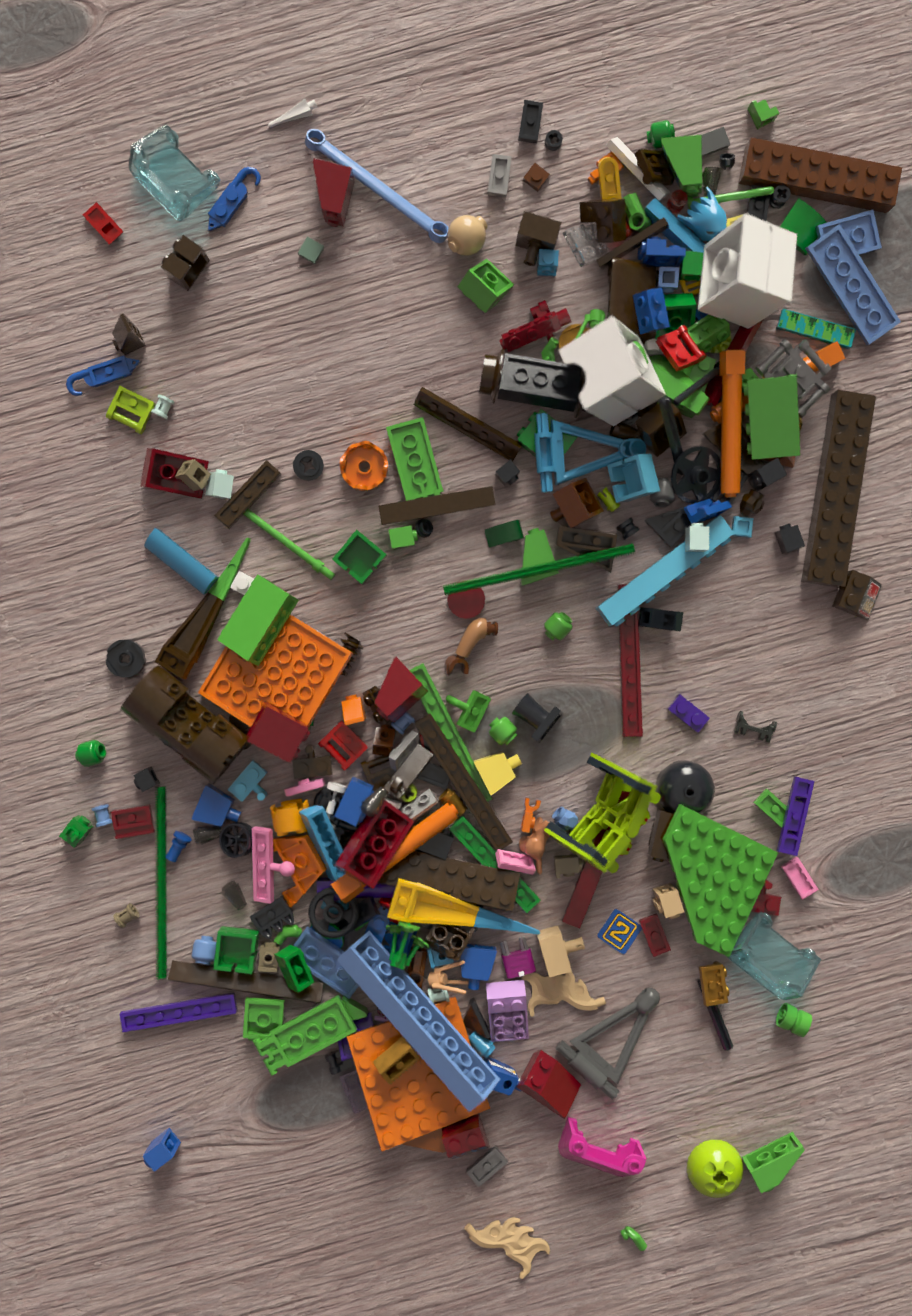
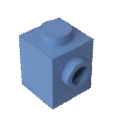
M659 268L658 288L662 287L663 293H674V290H678L680 268Z

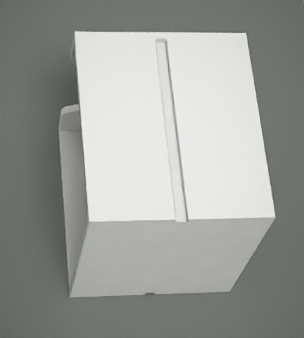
M743 214L704 245L698 310L721 319L724 318L726 321L749 329L791 302L797 234Z
M613 316L561 348L559 353L565 364H578L586 373V384L579 394L584 409L608 424L615 426L637 413L638 409L642 410L664 397L666 393L646 350L648 364L639 348L632 342L638 341L645 350L640 337Z

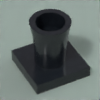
M527 693L515 707L512 714L536 729L531 737L540 743L562 716L563 712L555 706L549 713Z

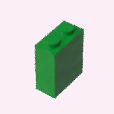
M542 409L538 413L534 411L528 419L530 421L529 425L526 428L523 426L516 435L519 437L517 442L523 444L522 447L535 457L534 434L537 433L536 414H546ZM548 414L549 432H551V420L555 419ZM562 433L565 455L577 437Z

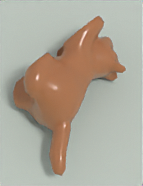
M541 817L536 819L534 828H532V834L530 836H523L519 841L520 850L536 860L538 874H542V856L547 839L550 837L544 831L550 822L546 820L543 822Z

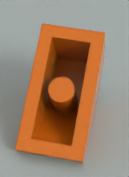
M356 694L346 696V700L341 702L345 725L365 721L366 714L362 697L357 698Z

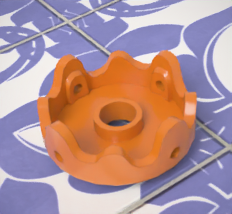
M362 441L352 444L340 458L339 466L342 477L349 486L356 490H373L379 487L387 477V457L383 450L372 442ZM362 462L370 464V469L367 472L359 470V465Z

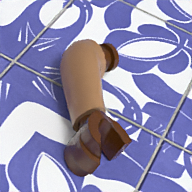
M478 618L468 625L455 653L457 655H451L445 661V672L448 676L453 673L454 666L457 663H461V672L463 674L469 673V665L465 658L469 657L478 641L485 639L486 635L490 636L492 633L493 636H497L498 623L493 622L491 624V622L486 621V618Z

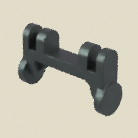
M739 711L734 733H738L739 728L742 727L740 735H745L747 729L760 733L758 740L763 741L765 735H767L766 742L769 743L773 732L776 730L777 722L773 721L769 726L758 728L749 725L744 719L743 711Z

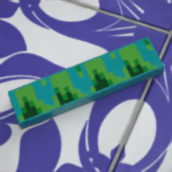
M787 309L781 310L776 329L829 344L838 341L840 347L847 349L851 348L856 332L854 328Z

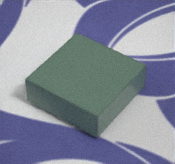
M307 236L298 255L316 264L324 250V246Z

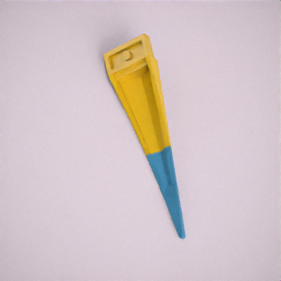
M399 878L387 914L388 918L407 923L458 925L541 934L539 930L474 904L458 900L451 895L418 882L414 883Z

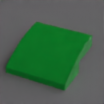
M798 198L780 225V228L797 234L796 250L806 256L808 252L805 248L818 238L816 226L827 222L815 209Z

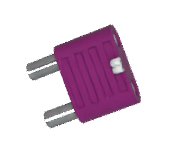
M522 936L525 948L521 937H519L521 949L509 952L506 941H504V945L503 942L500 943L503 952L501 958L507 979L525 976L536 971L531 948H528L525 936Z

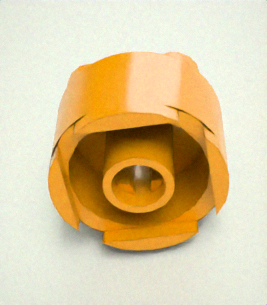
M302 799L282 801L279 807H276V804L270 807L273 828L277 832V836H284L292 831H296V833L307 831L299 814V811L309 807L307 799L302 802Z

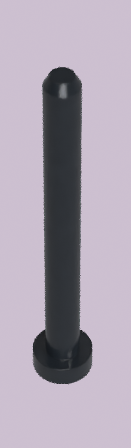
M720 361L714 365L713 370L673 399L674 405L681 404L716 376L720 375Z

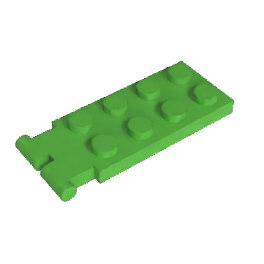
M423 417L386 427L406 501L440 495L443 492Z
M338 995L271 1030L270 1036L263 1040L260 1037L253 1040V1043L261 1057L266 1054L268 1055L263 1062L270 1075L273 1076L281 1066L286 1064L287 1067H290L356 1032L357 1028Z

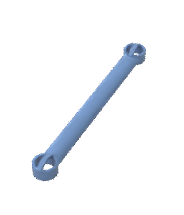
M318 129L308 130L305 145L310 150L320 151L336 164L351 167L353 175L357 180L426 230L432 241L443 243L446 240L448 226L445 223L434 221L325 140V135L322 131ZM310 138H317L321 142H313ZM433 229L442 231L444 235L436 234Z

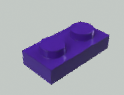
M680 694L667 708L697 733L710 719Z

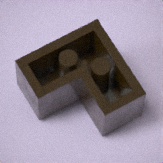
M601 199L580 202V222H596L597 243H614L626 240L625 199Z

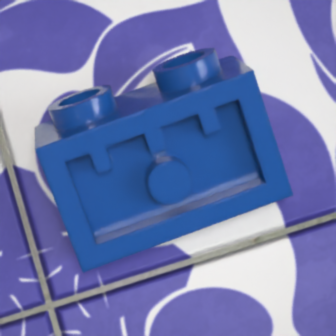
M711 499L688 505L684 510L692 524L715 518L732 508L729 500L722 503L718 500L713 503Z

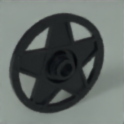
M694 446L682 452L676 459L671 471V485L674 493L680 500L690 504L710 499L716 493L721 483V460L713 450L703 446ZM699 451L694 461L685 458L690 453ZM710 455L715 460L717 469L708 467ZM679 468L683 477L677 484L676 475ZM716 480L713 488L707 494V483ZM692 490L696 499H688L682 494Z

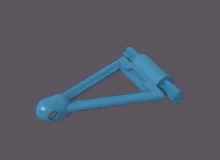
M548 413L536 414L537 433L534 434L536 466L537 473L540 474L541 492H553L552 473H554L555 485L557 486L615 462L646 453V444L641 439L623 440L555 420H551V432H549ZM562 433L616 447L618 452L565 472Z

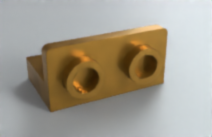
M714 961L711 965L699 966L704 1005L707 1007L728 1003L729 988L725 982V977H727L725 966L718 961Z

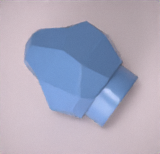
M562 806L556 809L552 815L555 824L563 830L572 831L578 824L576 814L564 809Z

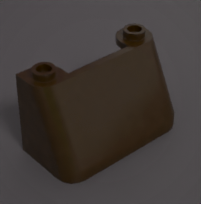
M612 257L608 266V276L610 277L608 279L607 319L613 316L639 336L644 345L647 340L655 339L656 332L640 334L633 295L645 290L655 289L656 282L659 281V270H656V266Z

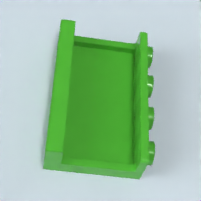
M797 374L748 379V384H744V394L749 399V404H745L746 416H750V423H746L747 435H751V443H747L748 455L752 454V459L800 456Z
M257 574L217 640L248 662L259 666L299 600Z

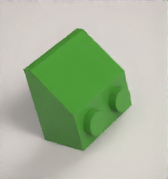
M486 258L468 270L458 288L480 310L487 313L511 290L514 284Z

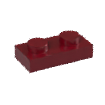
M657 913L640 919L639 922L652 956L655 957L671 951Z

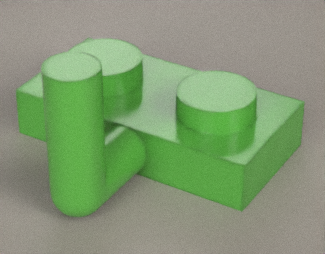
M473 690L467 703L451 695L446 697V701L463 710L456 724L475 733L491 698Z

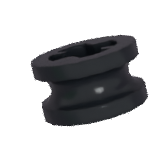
M557 130L549 131L546 134L545 146L551 151L558 150L562 144V134ZM553 137L557 138L558 143L551 144L550 142Z

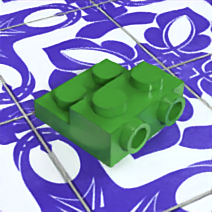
M246 997L243 1038H248L249 1041H253L258 1037L264 1039L270 1036L271 1030L283 1025L285 1000Z

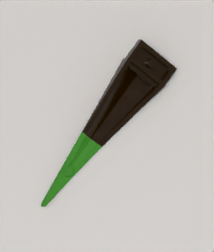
M250 538L245 539L209 592L162 646L155 663L178 677L187 679L194 663H197L249 546Z

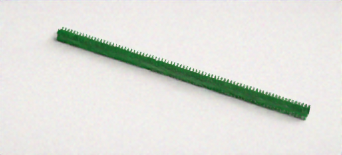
M633 544L614 547V549L610 548L598 552L595 551V553L583 554V556L578 555V557L564 558V560L559 559V561H552V563L550 561L547 564L545 563V565L543 563L540 566L539 564L533 565V567L528 566L526 569L525 567L521 568V570L520 568L519 570L514 569V572L512 570L507 571V573L502 572L500 575L498 573L495 576L494 574L493 576L488 575V577L483 576L481 579L476 578L475 580L474 578V581L469 579V582L467 580V582L462 581L460 584L457 582L455 585L454 583L453 585L450 584V586L449 584L448 586L443 585L444 594L447 596L458 592L470 591V589H477V587L482 588L484 586H491V584L496 585V583L501 584L503 582H510V580L515 581L517 578L522 579V577L527 578L529 576H536V574L541 575L543 572L546 574L548 571H560L562 568L565 570V568H572V566L574 568V565L577 567L579 564L581 566V564H591L593 561L595 563L598 560L603 561L604 559L605 561V558L610 560V557L612 559L615 556L616 558L617 556L622 557V555L627 556L629 553L632 555L635 549Z
M165 786L155 787L157 788L155 790L157 791L155 792L157 793L155 794L157 795L155 797L157 798L155 799L157 800V804H155L157 805L155 806L157 807L155 809L157 810L155 811L157 812L155 813L157 815L155 816L157 817L155 818L157 819L155 821L157 822L155 823L157 824L155 825L157 826L155 828L157 829L155 830L157 831L155 833L157 834L155 835L157 836L155 837L157 838L155 840L157 841L155 842L157 843L155 845L157 846L155 847L157 848L155 849L157 850L155 852L157 853L155 854L157 855V859H155L157 860L155 861L157 862L155 864L157 865L155 866L157 867V871H155L157 872L155 873L157 874L155 876L157 877L155 878L157 879V883H155L157 884L155 885L157 886L155 888L157 889L155 890L157 891L155 895L157 896L155 897L157 898L155 900L157 901L155 902L157 906L155 908H158L155 909L158 910L155 912L157 913L155 915H158L155 916L158 917L155 919L158 920L155 921L158 922L156 923L158 925L155 926L158 927L155 928L158 929L155 931L158 932L155 933L158 934L156 935L158 937L155 938L158 939L155 940L158 941L156 942V946H158L156 947L158 948L156 950L158 951L156 952L158 953L156 954V958H158L156 959L158 960L156 962L158 963L156 964L158 965L156 966V970H158L156 971L158 972L156 977L158 978L156 979H164L167 976Z

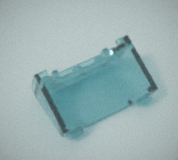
M165 124L131 144L129 169L132 175L176 220L183 221L219 187L221 179L216 172L210 169L202 173L178 149L179 137L177 133Z
M764 912L756 913L740 933L730 957L727 958L776 997L782 1000L802 997L821 958L810 948L797 949L771 928L773 921L768 914Z

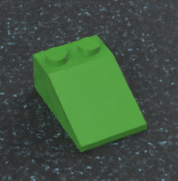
M791 1132L743 1156L742 1159L762 1194L772 1191L774 1187L781 1183L805 1149L794 1133Z

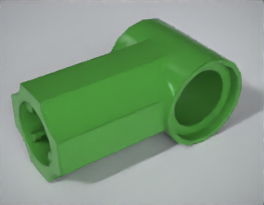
M637 193L625 196L623 199H625V211L629 219V226L640 233L651 226L652 221L647 217ZM643 219L642 225L638 227L639 221Z

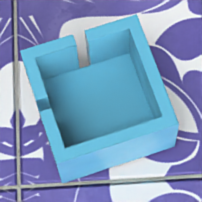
M638 454L607 465L611 482H626V484L612 486L616 503L629 502L660 492L651 454Z

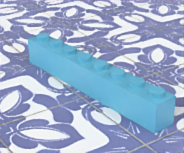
M719 515L705 525L709 526L708 551L685 552L684 541L596 607V610L608 626L615 625L617 627L625 621L624 616L628 613L633 615L641 609L639 607L640 604L644 601L646 604L655 598L654 594L659 590L663 592L671 586L669 582L673 579L678 581L686 575L685 570L689 567L694 569L701 563V558L704 556L708 558L716 552L714 548L718 545L723 547L730 542V536L734 532L724 518Z

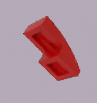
M97 202L83 214L85 219L109 245L124 233Z

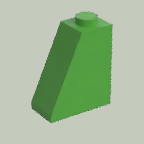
M539 528L528 531L529 535L524 537L522 569L538 564L540 566L543 563L545 565V563L547 564L550 561L551 563L552 561L554 562L555 560L544 529L539 531ZM548 571L546 574L543 572L541 575L536 574V576H529L527 578L522 577L520 580L521 587L554 576L559 571Z

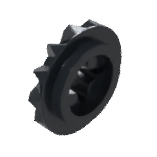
M304 450L297 454L293 461L294 472L302 480H315L323 472V459L315 451ZM312 460V466L315 468V470L308 469V471L305 472L306 467L304 466L302 461L304 463H309Z

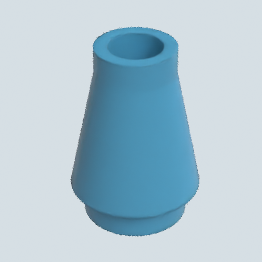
M474 1031L468 1037L480 1057L483 1056L485 1059L496 1048L492 1041Z

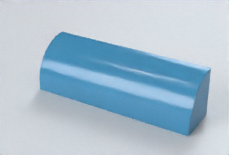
M657 198L653 199L645 207L646 215L651 219L652 224L662 218L667 220L670 227L663 231L662 234L674 245L686 248V251L702 252L704 254L705 243Z
M155 528L148 536L144 547L203 595L209 591L219 578L161 530Z
M312 806L299 811V814L313 845L327 868L325 872L328 878L335 882L345 874L334 866L343 849L324 807Z

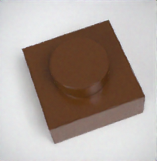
M534 163L523 177V181L538 192L548 180L550 174Z

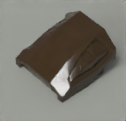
M433 924L425 942L429 944L431 949L449 959L459 960L476 927Z

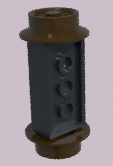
M504 349L497 356L485 354L479 393L490 395L493 404H495L497 388L500 385L498 399L570 411L574 412V418H577L582 411L588 412L584 409L579 398V394L586 384V373L581 366L505 353L503 369H501Z

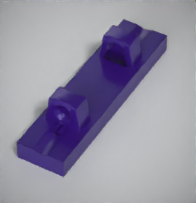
M794 776L778 842V852L798 856L815 781Z

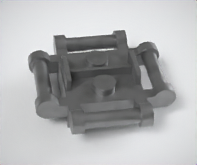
M783 339L779 343L780 346L762 364L759 363L755 369L763 378L797 374L798 401L814 386L818 388L801 406L798 405L799 417L803 418L807 414L806 411L823 394H827L831 390L821 380L831 370V367L828 363L825 364L810 348V343L806 339L795 349L792 348V345L786 339ZM802 351L819 369L816 373L800 357L799 354ZM786 352L787 355L768 372L767 369Z

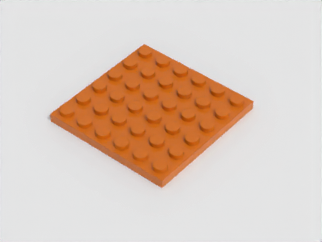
M290 614L259 666L248 662L226 646L198 693L250 727L265 701L309 727L353 653Z
M450 997V1002L445 1000L434 1003L470 1044L456 997ZM389 1020L346 1036L381 1151L490 1109L486 1097L482 1103L469 1112L420 1055V1060H417L407 1071L398 1076V1079L389 1084L373 1063L375 1059L402 1037V1034Z

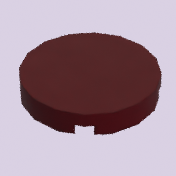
M477 587V589H470V591L449 594L447 602L449 609L454 615L459 618L469 619L481 613L485 605L484 591Z

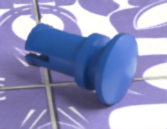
M180 831L174 832L173 835L176 838H173V844L165 856L171 862L178 860L182 849L186 848L187 843H190L192 840L189 835Z

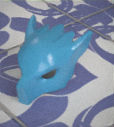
M706 187L708 199L700 197L701 203L692 201L690 205L691 210H687L689 215L687 217L677 216L702 241L712 240L727 228L726 213L718 204L716 197L709 187Z

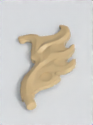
M533 972L521 978V980L530 982L532 986V998L528 1002V1010L531 1017L535 1015L534 1007L536 1005L558 1004L561 1000L580 1010L598 1009L597 1007L606 1004L604 997L596 1000L591 998L586 984L581 979L575 982L573 972L550 978L549 975L542 976Z
M516 1217L507 1219L503 1225H500L499 1220L491 1222L479 1231L475 1230L470 1223L465 1226L464 1229L469 1234V1238L477 1245L484 1248H503L508 1257L523 1266L522 1272L519 1273L520 1279H524L530 1272L531 1261L536 1253L544 1250L548 1255L550 1253L547 1241L528 1235L529 1232H534L533 1228L529 1226H515V1223H520V1219Z

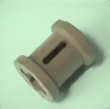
M129 903L127 908L120 913L116 912L113 917L118 926L124 928L128 922L138 919L140 915L136 907Z

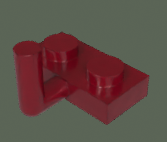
M767 879L751 911L779 916L782 897L766 894V890L773 887L772 883Z

